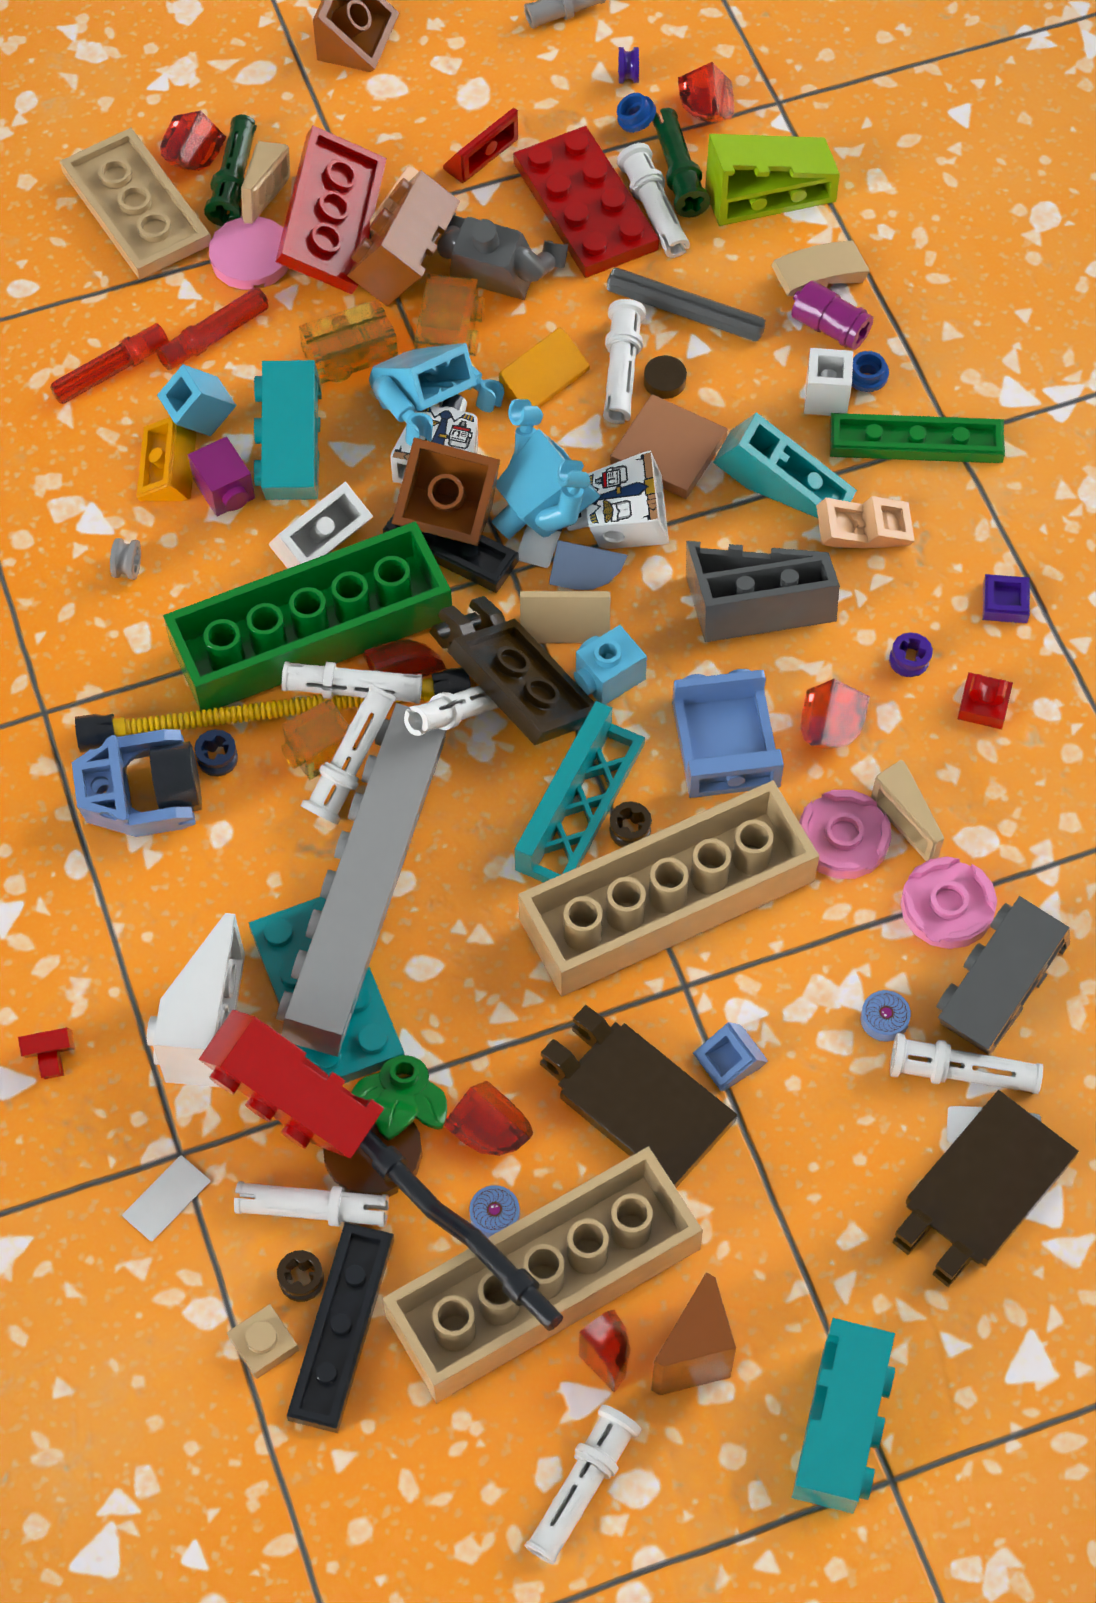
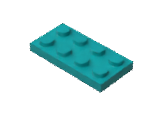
M318 897L248 922L279 1005L284 991L294 992L297 979L291 978L293 966L299 950L308 952L312 939L306 937L307 927L313 910H323L326 902L325 898ZM368 967L338 1057L296 1045L307 1053L305 1055L306 1058L329 1075L331 1072H334L346 1080L345 1083L381 1070L382 1066L389 1059L405 1055L370 967Z

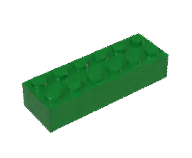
M414 521L163 615L172 650L200 712H202L203 709L206 711L208 709L213 711L214 708L219 709L220 707L282 685V671L285 661L325 666L326 662L337 664L431 628L433 625L445 622L438 617L441 609L452 606L451 589L417 522Z

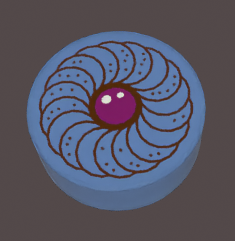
M888 990L877 991L871 994L863 1004L860 1017L861 1025L870 1037L878 1041H893L897 1033L904 1034L906 1032L911 1017V1010L908 1002L900 994Z
M497 1185L484 1187L473 1196L470 1202L471 1224L481 1230L487 1238L520 1219L518 1199L513 1192L505 1187Z

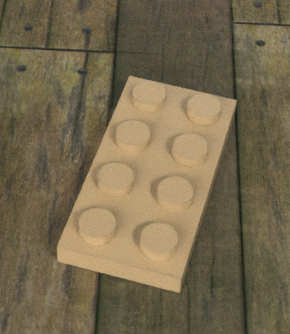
M132 127L60 160L63 174L139 280L209 246L211 241L210 233Z

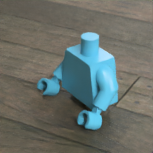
M466 343L406 351L373 366L369 377L370 386L380 406L385 410H389L399 422H406L405 440L410 446H412L414 437L420 439V435L430 442L432 440V418L424 413H414L415 411H422L462 391L474 388L479 391L476 406L480 410L490 413L494 410V405L501 407L504 396L503 384L496 380H483L482 373L472 366Z
M515 399L509 405L508 415L510 422L520 427L515 430V447L510 463L496 482V488L508 502V505L492 520V523L509 540L526 524L542 537H549L559 529L574 525L578 520L579 513L595 502L600 495L591 485L588 473L582 471L584 467L583 462L572 460L564 449L544 432L533 428V426L539 425L543 419L541 409L537 406H532L528 399Z

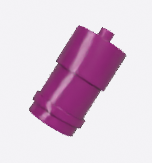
M814 280L808 282L793 297L795 302L791 313L792 318L817 332H823L837 340L845 348L849 347L852 350H856L864 342L871 330L874 318L868 314L867 310L862 307L857 308L841 299L839 294Z

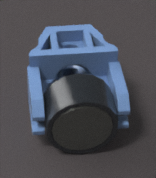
M162 729L120 737L111 735L105 739L102 746L87 751L71 762L77 808L87 823L134 837L182 830L196 825L193 811L202 810L200 780L193 747L190 741L184 742L181 730ZM150 757L153 786L159 809L140 812L135 810L131 804L127 766L134 759Z

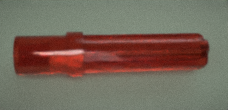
M258 287L251 289L194 326L189 325L180 331L178 336L156 349L158 359L167 370L171 371L191 357L199 356L207 350V347L266 311L269 307L267 296Z
M158 323L149 326L132 337L127 336L120 340L119 345L53 381L50 386L51 392L60 404H64L130 366L136 367L143 363L147 357L169 346L168 337Z

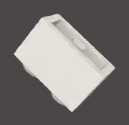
M345 481L280 532L268 545L288 569L330 553L374 516Z

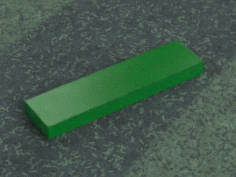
M831 413L830 457L1003 463L1005 457L1004 419Z

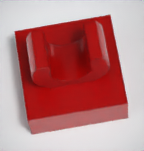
M968 672L957 719L1002 730L1013 682Z
M66 1027L18 1037L21 1057L27 1059L38 1057L41 1078L49 1079L64 1076L60 1052L75 1049L71 1029Z

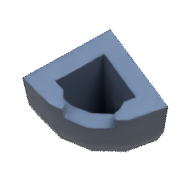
M558 540L549 584L574 590L596 589L608 584L621 572L628 555Z

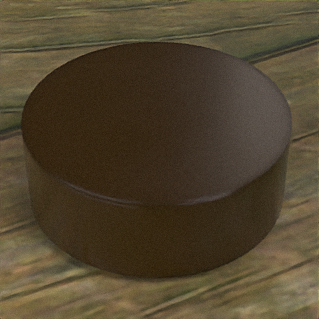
M667 355L655 357L645 367L644 387L648 393L662 399L676 397L685 388L687 371L684 364L675 357Z

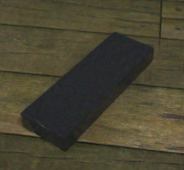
M393 516L383 528V533L401 527L391 524ZM422 532L438 565L495 593L498 592L519 562L518 552L484 535L481 536L478 546Z

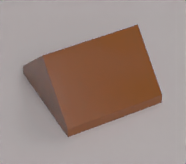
M321 0L313 18L317 60L366 72L375 70L399 16V12L386 0Z
M414 437L391 524L404 526L416 521L421 532L478 546L492 510L500 459Z
M707 1272L654 1361L651 1391L658 1395L731 1377L736 1345L716 1277Z

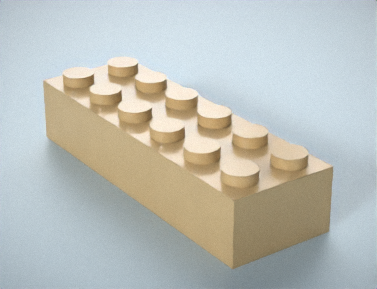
M772 780L519 893V920L562 997L814 882L819 854L776 783Z
M648 1146L488 1237L517 1269L524 1268L539 1283L538 1290L563 1315L561 1323L555 1329L548 1331L524 1305L516 1306L502 1291V1282L470 1249L465 1250L383 1297L385 1316L437 1404L699 1251L703 1229Z

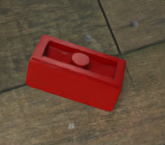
M514 107L452 156L443 165V169L461 183L470 179L518 140V110Z

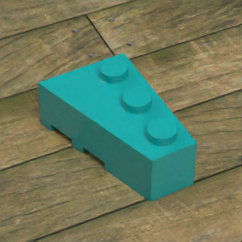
M315 360L262 361V376H255L254 378L255 402H262V418H254L255 444H262L261 460H254L255 486H261L266 500L318 499L320 458L318 432L321 430V419L318 417V399H322V386Z
M832 1318L822 1352L791 1498L854 1514L859 1498L869 1500L875 1469L866 1467L870 1447L879 1449L885 1418L877 1415L881 1397L889 1399L894 1380L895 1368L888 1366L895 1333Z

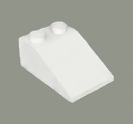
M225 913L161 997L158 1015L150 1016L147 1045L154 1048V1064L160 1065L165 1083L219 1087L209 1078L213 1070L198 1059L231 1011L237 1008L245 952L235 914Z

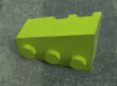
M709 134L705 189L710 195V204L719 226L836 202L840 173L824 137Z

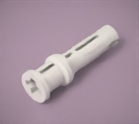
M645 143L632 144L620 152L617 157V165L622 172L627 174L630 180L629 190L632 196L643 203L666 256L670 258L679 257L686 253L685 249L690 248V242L683 232L672 205L665 194V178L662 172L655 168L651 160L653 153L649 145Z
M631 299L616 300L608 308L611 329L606 335L605 346L610 353L603 417L608 422L623 424L625 420L629 421L631 418L635 359L643 347L640 326L645 320L646 310L641 303Z
M370 684L369 691L349 725L331 763L326 761L324 765H321L319 772L322 775L309 800H303L300 805L301 807L336 825L339 824L341 818L338 813L350 790H356L359 785L357 783L359 778L356 777V774L393 702L396 701L397 698ZM370 713H373V716L364 734L362 735L356 749L353 750L352 748L365 722L367 721ZM350 756V760L345 770H343L342 767L347 757ZM336 785L327 804H324L332 786Z
M897 1033L891 1054L890 1076L898 1078L900 1073L927 1077L930 1078L933 1084L945 1083L946 1078L1039 1094L1043 1078V1064H1033L992 1055L953 1050L951 1045L947 1044L944 1040H938L936 1044L909 1040L906 1039L905 1034ZM908 1055L925 1057L928 1059V1062L910 1060ZM950 1062L960 1063L961 1067L958 1068L949 1065ZM979 1066L1008 1071L1012 1073V1076L975 1071L972 1067Z
M601 1405L598 1410L600 1419L585 1443H578L575 1448L574 1458L577 1460L576 1464L554 1497L530 1540L525 1544V1547L531 1553L549 1564H555L558 1554L577 1522L581 1519L583 1512L603 1479H610L611 1476H615L619 1467L616 1462L631 1437L638 1438L642 1431L635 1421L611 1406Z

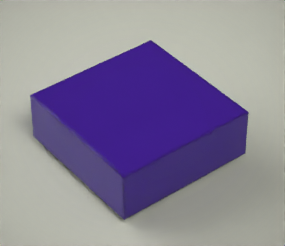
M985 574L983 581L982 620L1027 623L1030 616V577Z

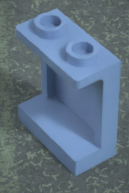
M736 669L728 674L712 676L692 674L674 681L672 705L689 798L750 791L774 780L777 787H781L784 763L781 749H776L765 697L766 677L764 670Z

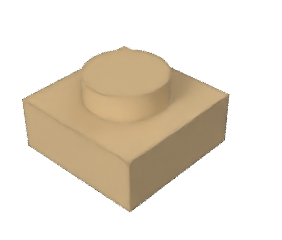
M271 1304L226 1332L229 1340L255 1379H258L299 1351L297 1343Z

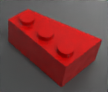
M232 1010L198 1059L213 1070L209 1076L210 1080L231 1094H234L238 1089L249 1098L245 1104L249 1110L268 1122L273 1117L284 1125L281 1134L301 1148L306 1149L308 1144L311 1143L351 1159L384 1110V1107L372 1099L366 1100L353 1095L343 1087L346 1080L334 1072H331L329 1075L305 1057L307 1054L305 1051L255 1016Z

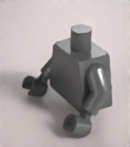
M454 213L445 232L437 242V251L443 258L451 259V280L525 300L531 282L538 281L552 271L554 267H565L568 244H556L553 241L544 240L542 252L536 255L531 250L523 233L518 230L494 224L487 219L462 218Z

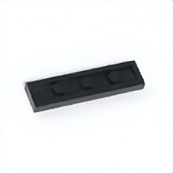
M347 1222L344 1223L288 1409V1421L334 1433L339 1432L394 1243V1234Z

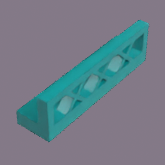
M595 701L514 849L515 871L544 883L580 867L645 745V737L612 724L613 707ZM607 738L630 747L625 757L606 762L601 749ZM597 758L599 765L593 766ZM617 770V772H616V774H615V776H614V778H613L612 775H611V772ZM604 775L608 785L607 791L604 794L586 799L582 789L583 782L586 779ZM576 795H577L579 801L573 803V801H574V799H575V797H576ZM597 807L593 815L591 809ZM584 811L588 821L586 830L566 836L561 824L564 817ZM556 832H557V833H558V836H559V839L553 840V838H554V836H555V834H556ZM578 844L573 852L571 846ZM564 849L568 863L562 874L539 865L544 854Z

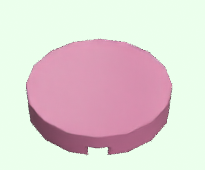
M258 216L253 224L244 223L242 217L226 222L214 233L209 243V259L217 278L228 286L242 290L254 289L253 285L264 283V287L276 283L289 269L275 262L283 227L271 219Z
M831 790L822 794L821 798L816 799L813 803L811 801L804 808L799 823L819 854L817 871L836 879H856L871 873L884 861L890 846L891 826L886 813L883 814L882 810L877 807V802L871 797L854 790Z
M941 857L930 859L912 871L907 882L904 884L900 906L904 921L915 936L932 946L953 949L969 946L985 935L994 919L997 897L993 883L983 870L971 864L970 867L966 863L959 862L960 859Z

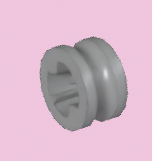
M122 538L114 539L110 555L111 576L119 578L121 574H127L128 579H137L141 564L140 541L132 540L130 544H126Z

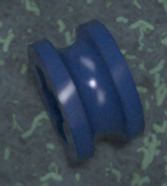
M214 729L206 731L196 740L194 750L198 766L202 772L209 776L218 777L228 774L237 765L238 754L236 745L229 733ZM218 747H223L225 755L217 754L215 759H209L208 751L215 752Z

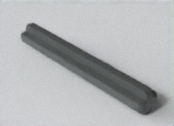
M613 268L607 280V290L612 293L755 342L760 340L765 329L766 320L763 317L620 268Z

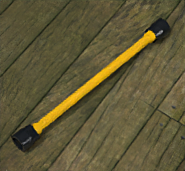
M462 667L431 673L432 678L422 679L421 700L423 699L426 702L442 692L454 694L471 688L470 677ZM319 694L318 697L316 695H313L312 698L307 696V699L303 696L301 699L296 697L295 700L290 698L289 701L284 699L283 702L282 700L277 702L273 700L272 703L266 701V704L260 702V705L258 703H254V705L249 703L248 706L243 704L242 707L237 705L236 708L233 705L231 708L226 706L225 709L220 707L219 710L214 708L213 711L212 709L207 711L203 709L202 712L196 710V713L190 711V714L186 711L184 714L179 712L178 715L173 713L172 716L167 714L166 717L164 714L161 717L156 715L155 718L149 716V719L143 717V720L140 717L137 720L132 718L131 721L125 719V717L114 718V714H91L75 716V730L79 751L83 753L99 748L103 745L105 739L111 735L120 737L162 729L179 730L180 728V730H184L186 728L189 730L191 727L196 729V726L202 728V725L206 728L208 725L213 727L214 724L219 726L220 723L225 725L226 722L229 725L231 722L236 724L237 721L242 723L243 720L249 722V719L251 721H255V719L260 721L261 718L266 720V717L272 719V716L275 719L278 716L283 718L284 715L289 717L290 714L295 716L296 713L299 716L302 712L306 715L307 712L312 714L313 711L318 713L319 710L320 712L325 710L329 712L330 709L336 711V708L342 710V707L345 710L348 707L353 709L354 706L359 708L364 698L334 695L333 699H324L322 694Z

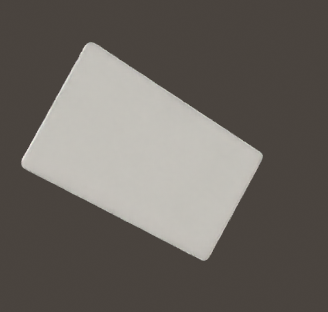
M181 1155L122 1216L149 1241H153L210 1183V1179Z

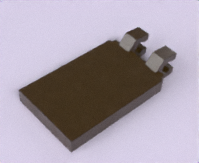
M485 596L471 600L469 607L475 612L467 615L462 614L454 605L440 610L438 617L445 622L433 625L429 631L442 649L448 648L447 652L534 745L582 727L595 702L516 619L506 621L503 613Z
M585 1004L573 1017L575 1025L572 1027V1031L585 1041L591 1049L578 1062L571 1051L553 1039L541 1051L543 1059L540 1061V1065L559 1081L558 1086L562 1088L560 1099L626 1154L632 1156L649 1146L677 1188L736 1122L738 1114L627 1024L624 1023L620 1026L615 1022L610 1027L602 1016Z
M998 1089L908 1195L906 1207L912 1213L898 1228L892 1243L909 1255L931 1228L935 1229L950 1241L952 1246L936 1264V1269L932 1275L949 1288L971 1260H974L977 1264L981 1263L985 1267L989 1264L1074 1161L1079 1150Z

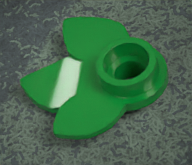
M399 1055L389 1059L382 1066L379 1073L362 1078L353 1087L351 1092L353 1095L366 1100L372 1099L384 1107L375 1125L384 1139L388 1141L405 1130L415 1118L422 1124L437 1130L442 1129L446 1121L447 1099L444 1092L429 1081V1072L426 1065L413 1056ZM408 1074L411 1075V1077L407 1079L399 1078L397 1075Z

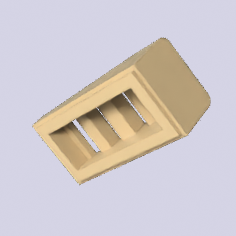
M258 141V144H256L241 187L242 220H244V223L253 224L290 177L288 145Z
M901 759L876 776L871 798L877 802V807L882 810L883 814L886 813L893 826L925 861L939 858L944 836L910 770Z

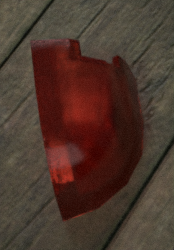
M713 62L678 77L679 95L683 108L693 117L705 122H722L732 118L734 114L732 81Z
M201 110L175 115L160 145L161 156L176 168L199 171L212 164L218 156L226 136Z
M410 639L390 641L364 650L363 655L371 671L413 675L422 674V677L431 675V673L447 669L437 652L425 643Z
M836 679L808 689L801 717V732L804 740L811 746L822 749H834L850 745L861 733L866 720L870 696Z
M488 1081L471 1086L447 1117L444 1127L465 1145L481 1154L497 1156L517 1151L533 1135L531 1124L525 1115Z
M613 1309L594 1319L579 1332V1357L615 1392L626 1377L631 1347L627 1328Z

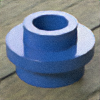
M641 93L627 95L617 106L618 123L624 131L629 133L647 128L656 114L654 102Z
M863 351L855 355L853 358L852 387L862 392H874L885 386L889 377V368L884 358L873 351Z

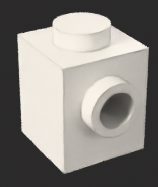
M810 348L806 375L804 414L831 416V413L848 412L852 387L853 351Z

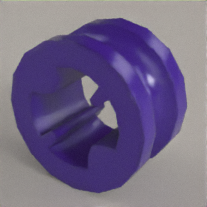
M618 47L619 84H624V81L627 79H631L633 83H639V47H633L631 51H625L624 47Z
M909 632L898 636L893 643L889 655L891 668L897 674L904 677L921 675L928 668L932 658L933 648L926 637L918 633ZM907 649L917 651L915 661L905 658Z

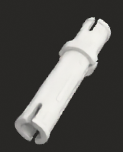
M285 661L283 665L282 691L322 694L324 699H333L334 695L365 698L371 684L397 698L396 701L420 704L422 674L413 675L339 668L333 662H326L325 666Z
M476 686L454 694L442 692L433 696L427 703L411 706L410 709L405 711L404 723L411 734L420 736L437 728L441 730L452 729L458 726L461 720L499 707L480 686Z
M238 1181L235 1193L240 1194V1197H244H234L235 1214L248 1213L326 1220L329 1226L340 1227L342 1222L379 1225V1227H385L388 1215H385L384 1211L368 1210L388 1211L389 1196L387 1194L345 1192V1189L339 1186H333L331 1191L252 1184L245 1183L244 1181Z

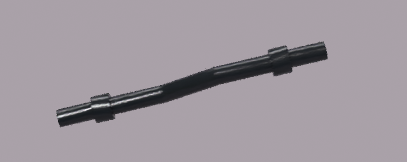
M370 1129L359 1147L373 1160V1169L385 1181H393L428 1219L466 1245L502 1282V1291L516 1306L524 1305L548 1331L555 1329L561 1323L563 1315L538 1290L539 1283L524 1268L517 1269L481 1230L441 1203L408 1169L407 1159L394 1146L387 1147Z

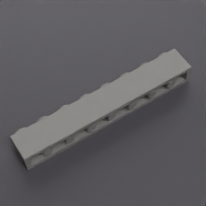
M398 703L395 705L391 719L384 720L375 738V745L381 746L377 757L369 755L361 781L368 784L364 794L356 792L353 797L348 814V819L354 821L350 832L342 830L334 854V858L340 859L337 871L328 869L320 893V897L325 898L326 902L322 911L314 909L306 931V937L312 939L308 952L299 950L291 974V978L297 979L294 992L284 991L276 1016L277 1020L284 1021L282 1036L290 1042L336 1057L339 1055L447 733V730L437 728L420 736L411 734L404 723L405 711L410 709V707Z

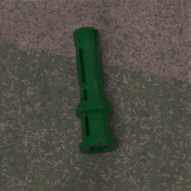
M662 108L660 112L664 122H661L660 116L656 112L652 123L656 129L668 166L666 183L669 189L674 191V208L677 214L687 218L696 217L708 209L711 198L708 191L702 187V171L699 165L691 160L678 121L677 112L672 108Z
M239 114L232 118L221 168L211 179L210 185L213 192L211 198L205 204L204 214L209 221L219 226H223L226 222L241 217V208L239 207L241 187L244 181L254 133L257 128L255 120L247 115Z

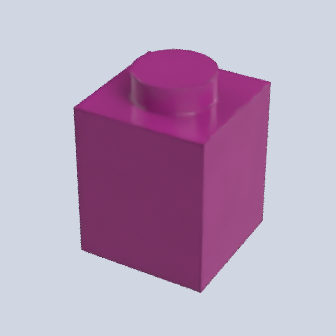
M227 436L188 454L193 480L216 517L228 511L238 510L247 502L255 499L251 473Z

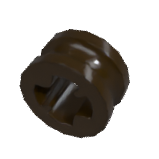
M632 801L623 802L616 806L611 812L609 827L610 836L614 843L622 848L649 836L652 824L650 812L642 804ZM630 818L633 824H638V831L631 832L628 827H623V820Z
M299 1250L287 1254L280 1261L277 1268V1279L286 1297L296 1302H305L315 1298L321 1292L324 1285V1272L319 1259L314 1254ZM297 1266L302 1271L311 1268L314 1270V1272H309L311 1282L305 1286L299 1281L292 1284L288 1283L287 1280H293L291 1270Z

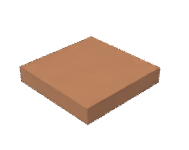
M652 394L610 455V464L651 450L662 474L663 489L687 499L727 438L728 428Z

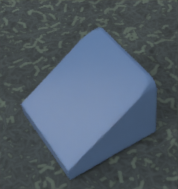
M731 1022L726 1023L693 1052L720 1091L730 1088L768 1062L743 1026Z

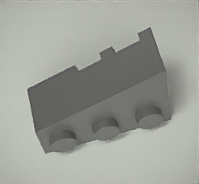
M686 541V579L705 642L837 621L840 585L829 552L771 548V554L744 552L743 545L729 544L728 550L700 548L701 542Z
M1021 896L1017 898L1013 906L1005 903L1001 907L990 926L996 930L986 946L981 943L975 946L963 966L969 972L959 987L953 983L949 985L936 1006L942 1011L938 1016L941 1025L987 1055L992 1054L1023 1010V1005L1035 987L1039 988L1048 974L1045 972L1057 954L1063 955L1070 945V927Z

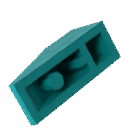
M757 412L729 432L713 461L715 465L745 488L818 518L816 505L825 498L851 502L857 491Z

